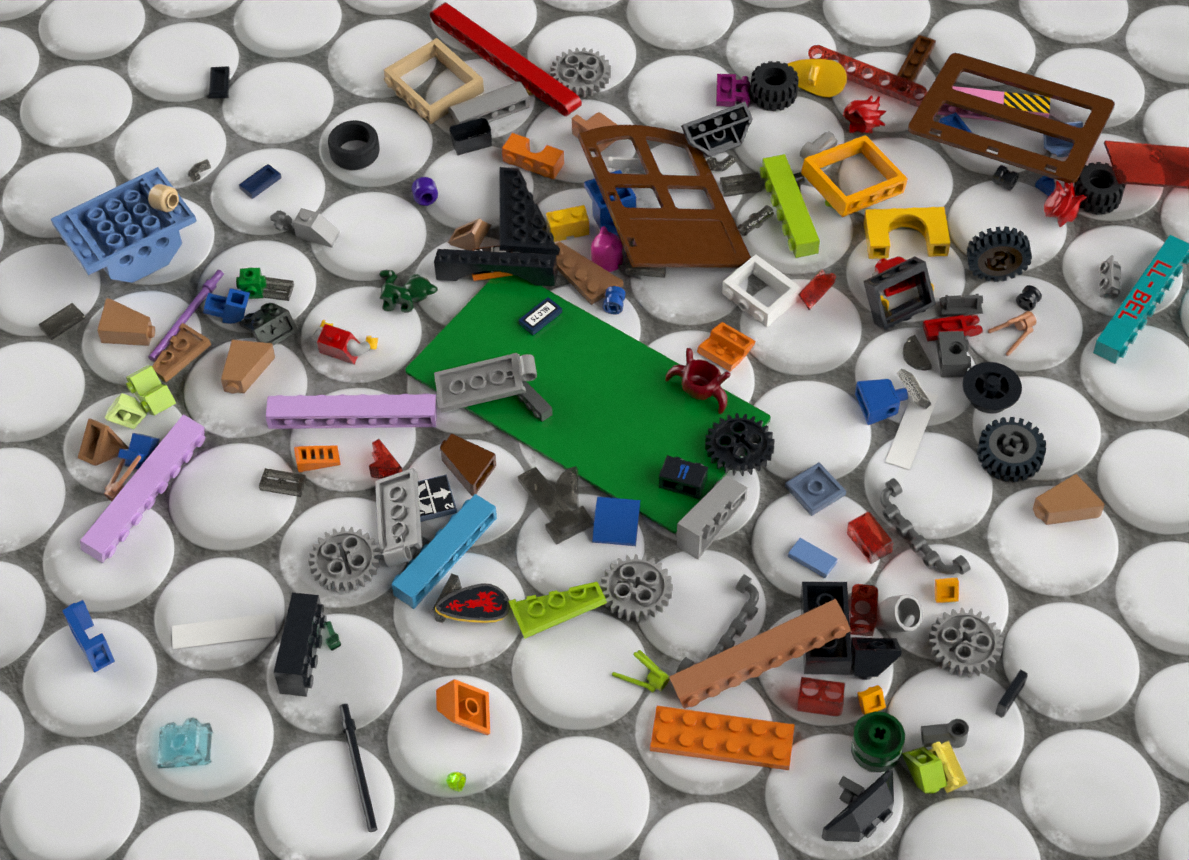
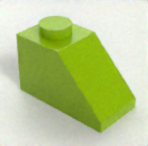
M924 746L902 753L916 786L924 793H936L940 788L947 786L941 759L924 748Z

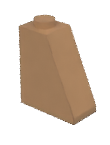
M106 298L97 329L101 343L150 346L151 338L155 336V326H152L150 317Z
M232 340L221 377L224 392L245 393L274 360L273 344Z
M1075 474L1036 497L1032 510L1037 518L1041 519L1046 525L1098 518L1101 516L1105 504Z

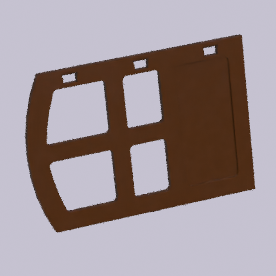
M643 125L603 126L579 133L578 139L632 267L739 268L751 258L703 153L688 144L683 133ZM617 140H631L646 174L610 173L597 145ZM646 140L684 148L697 176L663 175ZM591 152H595L596 157H592ZM616 188H650L654 191L661 208L624 207ZM668 189L703 190L712 209L677 208ZM609 196H613L615 201H611ZM628 241H632L634 246L630 247Z

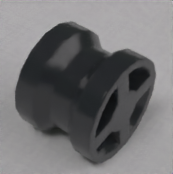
M1027 285L1023 288L1022 293L1017 296L1016 302L1023 310L1032 311L1036 307V303L1041 300L1042 294L1036 287Z

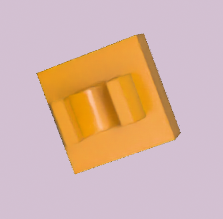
M958 578L935 579L936 603L959 601Z
M879 685L869 687L862 692H857L861 712L864 715L886 708L883 690Z

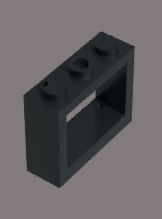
M915 256L863 281L874 324L884 330L890 327L893 328L896 324L907 321L912 316L925 312L926 309L936 305L926 261ZM914 276L919 296L884 313L879 292Z

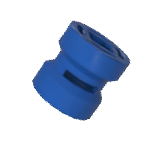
M610 286L606 289V299L603 303L604 311L609 314H619L623 311V301L626 295L624 289L618 286Z

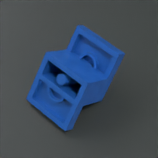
M621 170L611 172L615 174H622ZM595 178L585 181L584 188L592 200V215L598 227L601 229V227L605 226L608 232L619 237ZM616 188L622 205L627 208H636V195L632 188ZM609 196L611 201H615L613 196Z

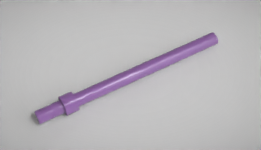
M217 270L211 279H207L202 285L203 289L148 356L151 361L155 362L162 351L169 345L173 335L176 336L180 331V325L182 323L185 324L207 297L208 293H212L216 289V284L224 275L221 270Z

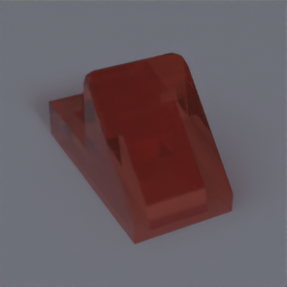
M380 439L372 442V456L375 460L374 463L369 465L372 478L382 479L403 472L400 464Z

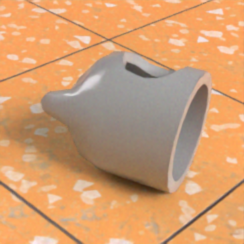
M909 594L888 597L880 603L878 621L874 625L877 629L895 633L916 630L923 620L922 605L916 597ZM913 615L915 618L914 623L910 627H906L905 624L910 616Z

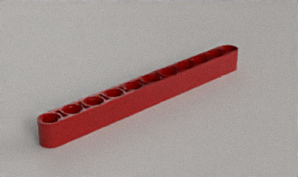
M444 2L430 12V18L435 25L515 82H521L525 89H528L532 94L563 116L567 117L582 106L581 99L576 93L448 3Z

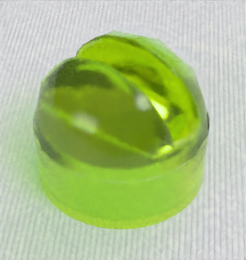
M456 771L450 773L446 779L448 787L454 791H462L466 783V774Z

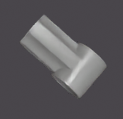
M830 131L825 132L813 143L807 142L801 148L800 157L804 159L823 150L833 148L837 145L838 140Z

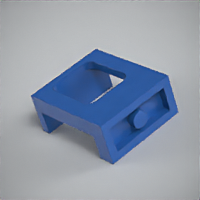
M81 600L62 610L73 636L94 673L114 663L115 660L104 635L101 633L89 639L84 631L94 626L85 602Z

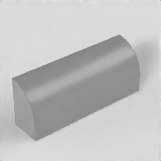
M518 81L448 108V112L455 125L480 118H485L490 123L529 108V95L521 82Z

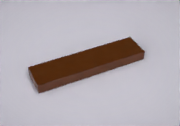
M918 35L892 83L893 89L910 93L936 45V40Z

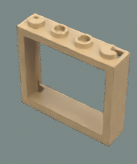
M438 38L384 69V81L388 88H392L399 98H403L411 109L414 108L420 117L426 119L430 124L447 115L449 107L475 98L484 92L483 78ZM436 57L462 80L465 85L430 105L400 77Z

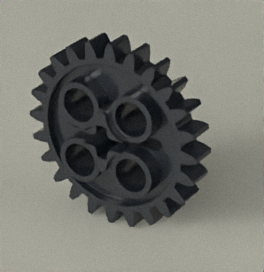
M736 413L733 419L730 415H727L726 421L719 418V424L714 422L713 429L709 428L708 435H706L705 450H707V457H711V464L717 462V469L724 467V473L732 470V474L735 476L736 472L740 471V474L744 476V472L748 471L752 475L753 469L760 471L761 465L766 467L767 460L771 461L775 442V439H772L773 432H768V425L762 427V420L756 423L755 416L747 419V414H744L743 418H740L738 413Z

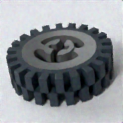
M1005 417L1000 419V423L997 419L993 420L992 426L987 424L985 430L983 429L977 449L978 460L982 462L981 466L983 469L988 467L987 473L989 475L996 472V479H1000L1001 475H1004V481L1009 482V477H1013V482H1018L1019 476H1021L1022 481L1027 480L1028 475L1030 477L1035 476V471L1038 473L1043 465L1046 453V440H1043L1044 435L1039 433L1037 426L1031 429L1032 423L1029 421L1026 425H1023L1024 419L1019 418L1018 423L1014 422L1015 417H1010L1009 422L1006 421ZM998 445H1002L1001 452L997 447ZM1022 447L1026 451L1025 454H1021Z

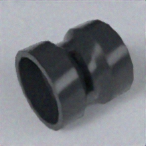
M1000 165L993 176L992 182L997 185L1002 184L1005 189L1011 191L1018 181L1019 173L1009 171L1006 166Z

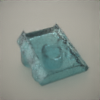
M192 717L185 720L183 725L171 722L161 726L157 767L161 769L207 765L211 763L212 733L214 732L210 723H201Z

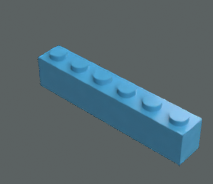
M477 494L471 499L466 500L462 509L457 514L451 516L448 524L443 529H439L434 539L429 544L424 545L420 554L415 559H412L407 564L406 569L393 579V595L415 609L497 519L496 506Z

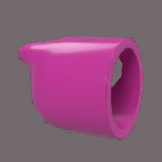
M605 226L601 227L600 233L592 241L591 261L608 272H613L619 268L618 265L623 263V245L620 238L608 232Z

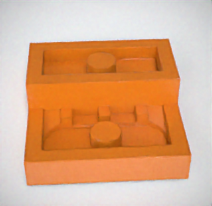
M721 322L711 330L710 337L698 346L697 353L731 372L746 357L756 341Z

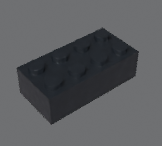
M802 582L800 594L801 615L836 599L850 627L847 582ZM850 632L841 638H835L825 643L820 648H814L803 654L804 674L850 675L852 664Z
M292 592L274 668V676L280 694L307 697L308 688L313 686L314 677L312 670L318 664L316 652L317 648L320 649L322 646V635L320 634L321 630L325 629L327 622L326 615H323L324 604H321L319 595Z

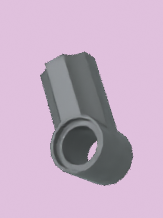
M953 719L947 724L921 726L922 745L924 748L932 747L931 745L936 742L942 744L949 741L954 748L963 747L967 742L969 726L962 719ZM958 731L962 735H955L953 732Z

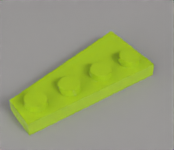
M598 582L570 587L568 591L558 592V590L551 591L549 595L536 597V595L527 596L526 600H508L524 639L607 603Z

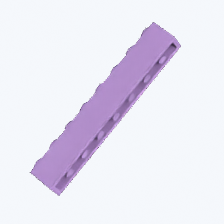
M436 394L268 396L266 421L268 429L436 427L437 401Z
M183 414L80 540L81 550L101 563L107 557L111 558L119 542H124L128 537L132 526L139 524L144 511L151 509L159 493L162 494L166 490L169 480L179 474L181 465L184 462L187 463L191 459L194 449L203 444L205 441V427Z

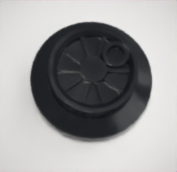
M983 362L974 365L966 372L962 383L964 394L971 404L979 411L989 414L999 413L1013 406L1019 400L1022 392V384L1018 375L1011 368L996 362Z

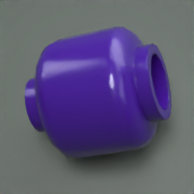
M420 177L413 182L412 194L415 202L422 206H428L437 200V186L431 178Z

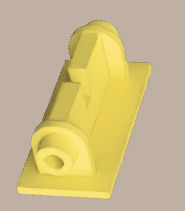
M947 741L942 744L936 742L932 744V749L929 751L942 761L947 786L944 787L946 793L968 784L950 742Z

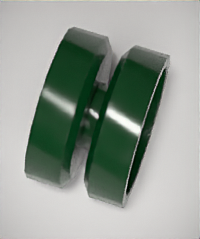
M875 711L862 716L854 727L851 742V753L859 766L870 772L879 773L896 766L902 756L905 743V731L902 724L896 717L886 712Z

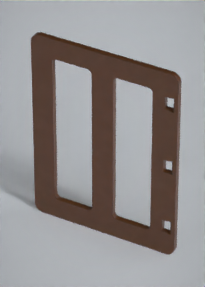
M952 53L908 124V131L911 134L1059 181L1075 183L1114 110L1115 102L1109 98L960 53ZM967 72L1091 110V113L1084 126L1078 128L955 90L953 86L960 74ZM947 104L1064 140L1074 145L1067 159L1060 161L935 122L934 118L942 105ZM930 132L940 134V136L930 134ZM987 150L998 152V154L988 152ZM1045 168L1055 170L1056 173L1045 170Z

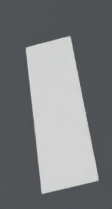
M914 388L886 458V463L910 470L938 395Z
M275 613L172 626V649L276 636Z

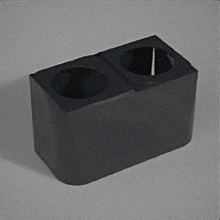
M485 118L450 126V136L457 155L492 146L491 127Z

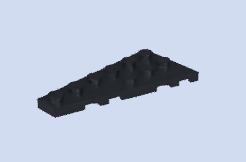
M500 167L499 251L559 255L560 248L555 244L552 232H549L547 222L538 205L534 203L533 195L528 191L527 183L520 169Z

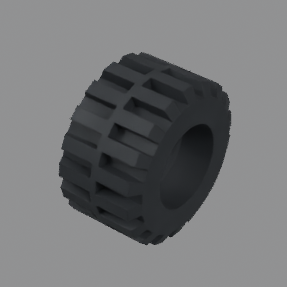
M780 61L761 63V66H757L753 70L751 76L750 96L753 98L752 101L757 103L758 107H764L765 110L772 109V111H776V109L784 110V107H790L797 98L798 73L794 71L792 66H788L787 63H780Z
M1092 162L1088 166L1085 165L1077 182L1074 183L1075 195L1087 196L1086 199L1081 201L1080 208H1084L1086 212L1091 211L1093 214L1111 213L1113 209H1117L1121 203L1126 186L1125 176H1122V172L1116 170L1117 167L1114 165L1110 166L1109 163L1101 164V162H1096L1094 164Z

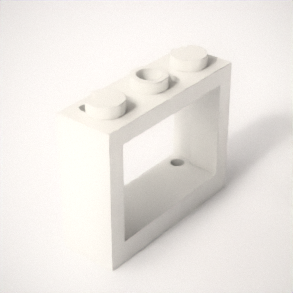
M756 254L723 281L722 294L728 300L733 301L742 311H746L756 321L758 320L766 327L800 300L801 291L799 285ZM751 274H754L782 296L767 308L738 285Z

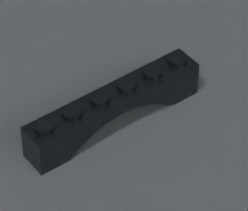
M437 249L434 259L436 280L457 281L472 273L497 271L516 275L534 285L555 286L558 275L557 257L550 254Z

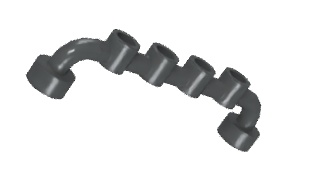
M895 478L885 483L886 488L880 495V502L885 508L882 514L888 522L894 519L898 523L895 528L901 537L908 535L911 538L909 545L915 553L920 550L924 553L925 556L922 558L924 564L929 569L935 566L941 573L947 575L958 572L963 575L971 569L970 565L962 555L953 559L952 566L945 565L941 561L939 554L928 546L925 538L914 530L912 523L901 515L900 510L895 504L889 501L890 495L896 497L903 490Z
M745 574L738 581L735 590L742 594L747 591L750 594V599L744 604L738 616L732 621L729 629L720 638L717 646L708 655L707 659L732 648L735 645V641L732 640L735 634L741 636L747 627L744 623L747 617L752 620L758 612L759 608L755 606L759 600V592L751 584L752 578ZM685 657L676 672L678 673L693 666L694 661Z

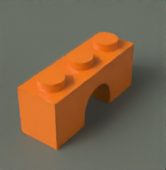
M512 133L502 147L503 162L555 179L564 165V151L546 145L541 152L532 153L530 152L529 138Z

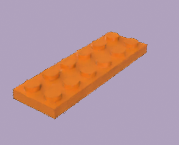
M657 706L650 751L789 770L795 724Z

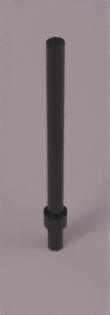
M342 704L339 706L342 716L341 727L343 733L346 734L368 832H375L378 828L355 735V721L351 718L348 704Z

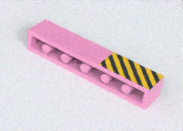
M953 86L955 90L1049 118L1051 99L1049 97ZM943 104L937 115L948 116L956 112L959 117L1002 122L947 104Z

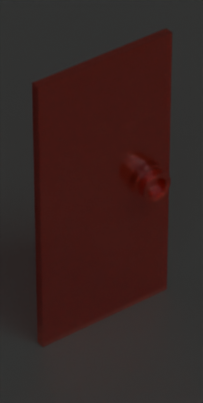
M1104 141L1118 184L1189 189V147Z

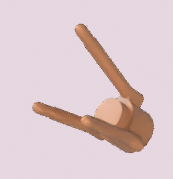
M1026 311L1018 317L988 330V333H992L1015 324L1019 331H1025L1006 352V356H1009L1028 334L1034 331L1032 327L1036 325V318L1032 312Z
M140 455L136 457L117 482L116 479L125 462V459H121L109 484L105 488L104 495L111 502L123 489L124 486L122 484L140 461Z

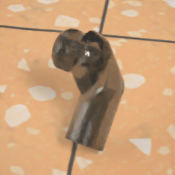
M729 155L722 161H717L715 157H710L706 161L711 171H725L736 162L732 155Z
M208 159L196 163L190 168L187 174L192 182L200 180V172L211 168Z

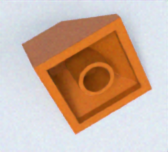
M456 679L436 689V709L438 712L455 724L485 735L490 734L489 692Z

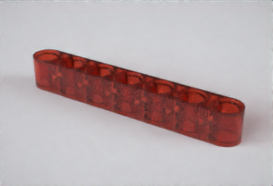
M813 45L808 51L809 59H815L813 57L816 54H822L817 59L839 61L838 63L846 71L847 80L915 107L920 106L927 94V89L923 85L821 45ZM850 67H855V68H856V69H855L854 71H852V72H848V71H847L848 68H850ZM866 74H872V77L864 78ZM884 80L890 81L887 85H881ZM901 87L907 88L904 92L898 91ZM917 94L924 95L921 99L915 98Z

